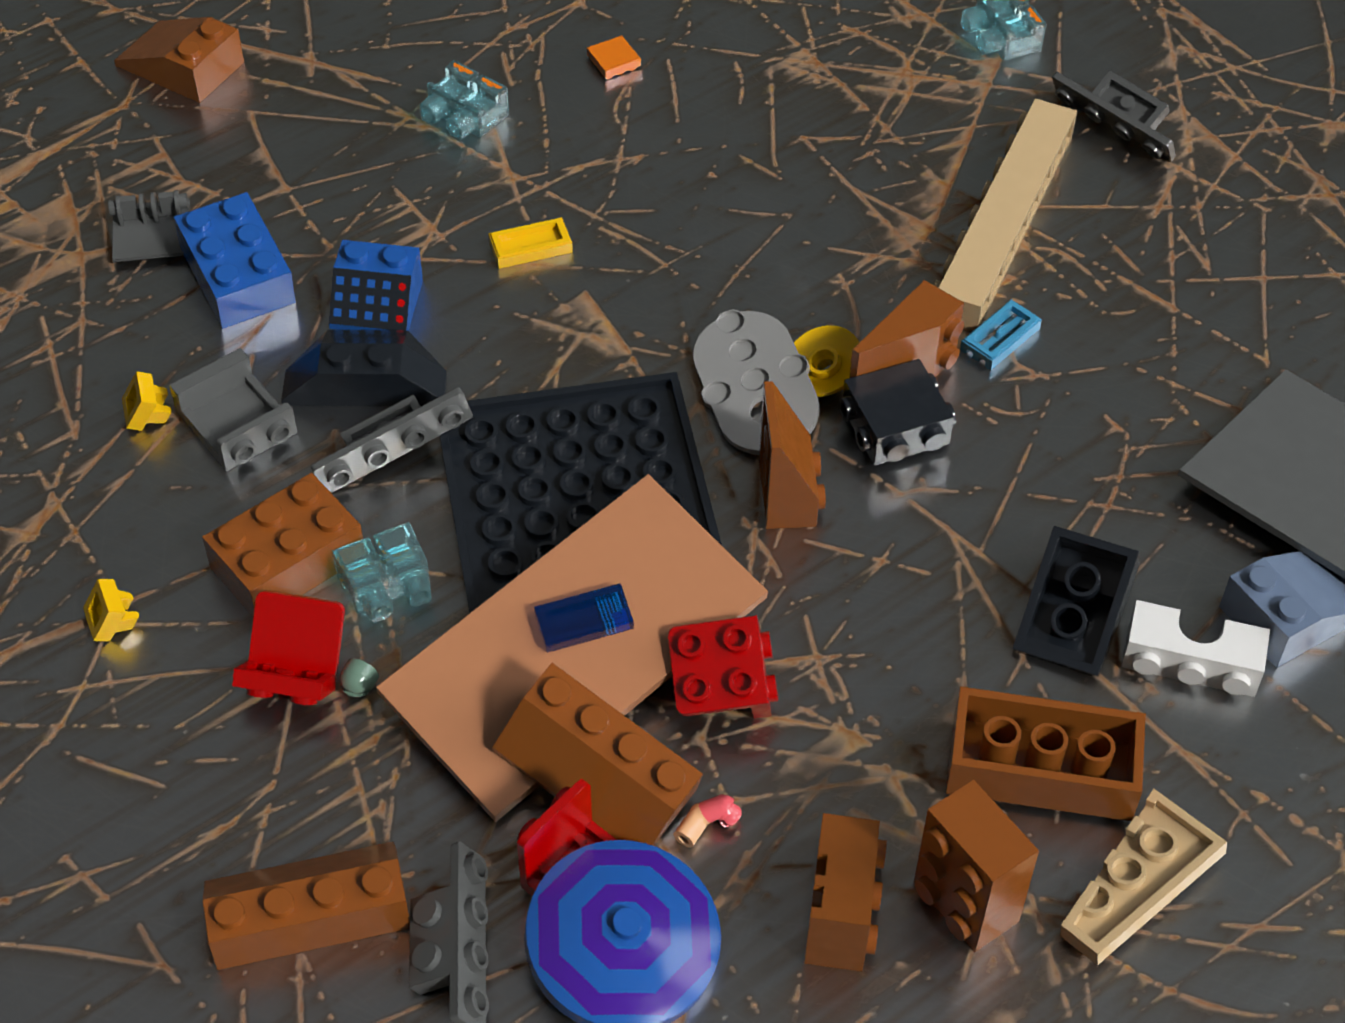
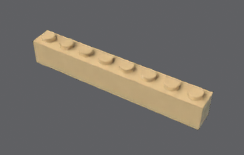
M1035 98L1029 111H1022L1016 128L1017 135L1011 133L1004 153L1006 156L1005 158H998L993 171V182L986 181L980 199L982 203L980 206L975 204L968 221L969 229L961 230L955 247L956 254H949L946 259L942 273L943 280H936L934 286L964 302L962 321H964L963 330L972 332L982 324L1072 139L1077 110Z

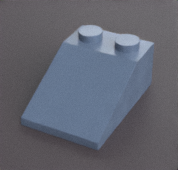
M1301 551L1263 557L1229 576L1219 607L1232 621L1270 629L1267 658L1278 668L1345 630V579Z

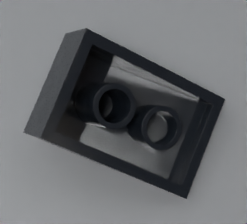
M1054 526L1012 649L1099 677L1140 564L1139 551Z

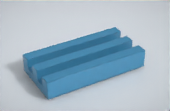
M1011 299L961 340L960 350L965 354L971 351L973 353L972 358L977 362L983 359L985 361L984 367L991 371L1040 329L1042 319ZM1014 313L1018 315L1008 324H1004L999 328L996 334L983 345L979 344Z

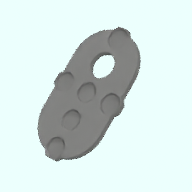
M731 309L720 313L717 319L709 324L699 335L694 346L693 359L703 386L701 391L705 407L712 409L725 439L732 446L743 452L759 455L761 423L751 417V411L757 403L763 401L765 381H773L806 430L811 434L819 418L818 397L808 376L810 372L809 363L805 356L798 353L785 325L775 317L757 311H737Z

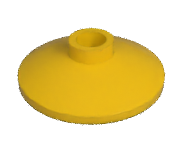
M833 325L816 327L801 335L794 344L798 353L805 356L809 363L810 372L808 376L817 397L829 396L844 389V380L849 379L852 349L859 344L856 336L843 327Z

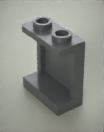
M241 348L169 385L177 414L226 472L240 464L247 463L258 454L285 442L288 438L297 434L293 408L288 403L280 405L252 374L249 357Z

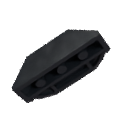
M327 330L285 370L281 402L282 404L288 403L290 406H393L414 395L419 405L423 406L446 394L447 371L408 330Z

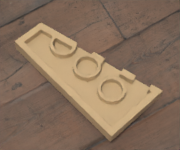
M1153 789L1146 799V805L1139 816H1135L1126 828V835L1116 850L1112 849L1105 859L1103 869L1095 881H1090L1061 924L1060 936L1096 965L1100 964L1225 855L1227 841L1156 789Z

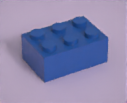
M247 192L174 217L179 246L222 329L296 303L292 273Z

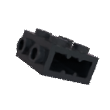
M920 359L844 380L843 397L839 399L841 416L845 422L850 421L855 430V438L859 449L862 452H867L874 466L889 461L896 462L904 457L927 450L934 451L950 444L952 428L956 424L954 408L950 402L944 401L939 392L935 376L927 372Z

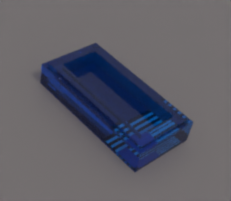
M621 583L534 607V614L547 653L634 629V621Z

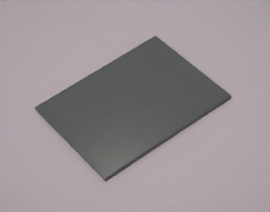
M1285 369L1179 470L1178 476L1345 579V403Z

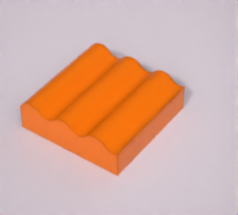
M622 35L587 47V56L607 80L616 74L622 75L627 70L634 71L637 67L641 66V58Z

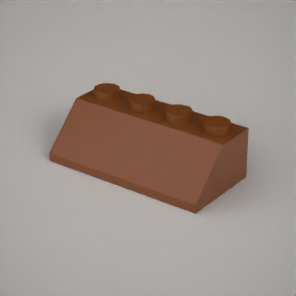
M554 663L549 665L523 697L492 748L494 752L554 797L564 787H572L578 780L584 779L591 785L592 821L617 840L636 841L652 846L657 843L695 793L703 776L702 772Z
M394 841L204 881L203 907L208 944L217 970L410 929V919Z

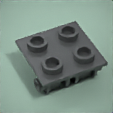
M179 190L158 193L159 201H157L156 193L151 192V202H146L144 193H139V203H137L135 195H118L115 197V200H109V212L111 216L113 215V262L183 256L184 254L179 246L174 217L190 211V199L187 197V193H179Z

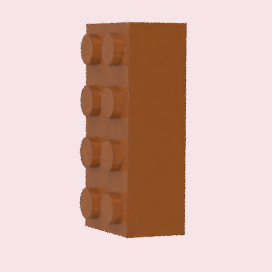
M960 686L953 721L946 794H952L974 779L993 801L1132 821L1142 795L1146 713Z

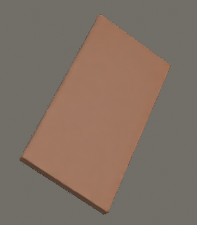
M648 474L376 686L378 695L464 789L497 822L540 786L494 752L492 748L523 697L551 663L561 668L625 716L673 676L668 633L671 628L744 617L767 598L768 590ZM620 594L631 627L548 649L549 647L604 633L593 601Z

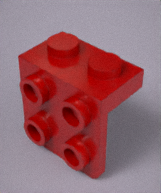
M269 590L258 593L255 599L249 659L234 668L232 686L246 688V694L253 697L270 698L274 696V693L288 695L291 702L301 705H315L317 701H321L334 692L336 689L345 615L343 604L337 601Z
M757 615L675 626L669 630L668 639L675 701L680 715L693 716L751 708L754 719L772 716L770 702L779 701L775 674L766 675L764 660L773 658L769 631L761 632Z
M584 779L578 780L572 787L566 786L561 789L554 797L551 807L538 819H530L521 828L517 836L521 888L531 896H533L545 874L563 857L593 843L617 840L592 821L591 785Z

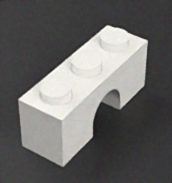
M1136 600L1128 626L1121 667L1136 670L1145 675L1154 674L1180 680L1189 685H1203L1225 690L1233 695L1255 697L1265 672L1270 629L1225 619L1218 640L1211 643H1198L1190 640L1182 633L1179 627L1180 609Z

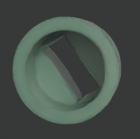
M350 658L340 674L341 688L350 697L359 698L366 696L378 681L379 673L370 664L360 659Z

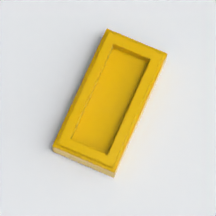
M562 217L488 233L489 244L498 269L573 253L572 241Z

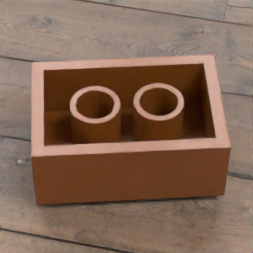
M312 472L202 536L211 570L252 617L254 616L255 599L258 593L269 590L302 596L366 556L361 524Z
M973 779L927 810L914 877L915 889L926 904L934 905L945 917L947 927L953 936L960 941L965 940L972 950L977 952L1019 923L1039 850Z

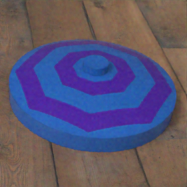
M609 840L593 843L571 852L558 861L545 874L538 884L528 908L524 930V944L527 962L538 987L559 1011L577 1023H672L690 1010L708 987L719 959L721 929L717 909L706 886L690 867L667 851L646 843L629 840Z

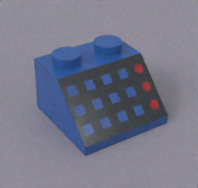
M342 240L333 267L329 328L336 330L409 331L423 282L420 249L418 247Z

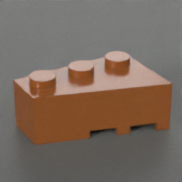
M823 813L804 964L863 972L865 954L875 955L878 925L871 924L872 910H880L883 882L874 881L875 869H884L887 840L878 839L879 820Z

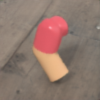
M724 794L696 803L673 833V836L681 845L692 848L708 824L718 820L723 827L733 826L740 819L742 810L738 805L734 804L733 797Z

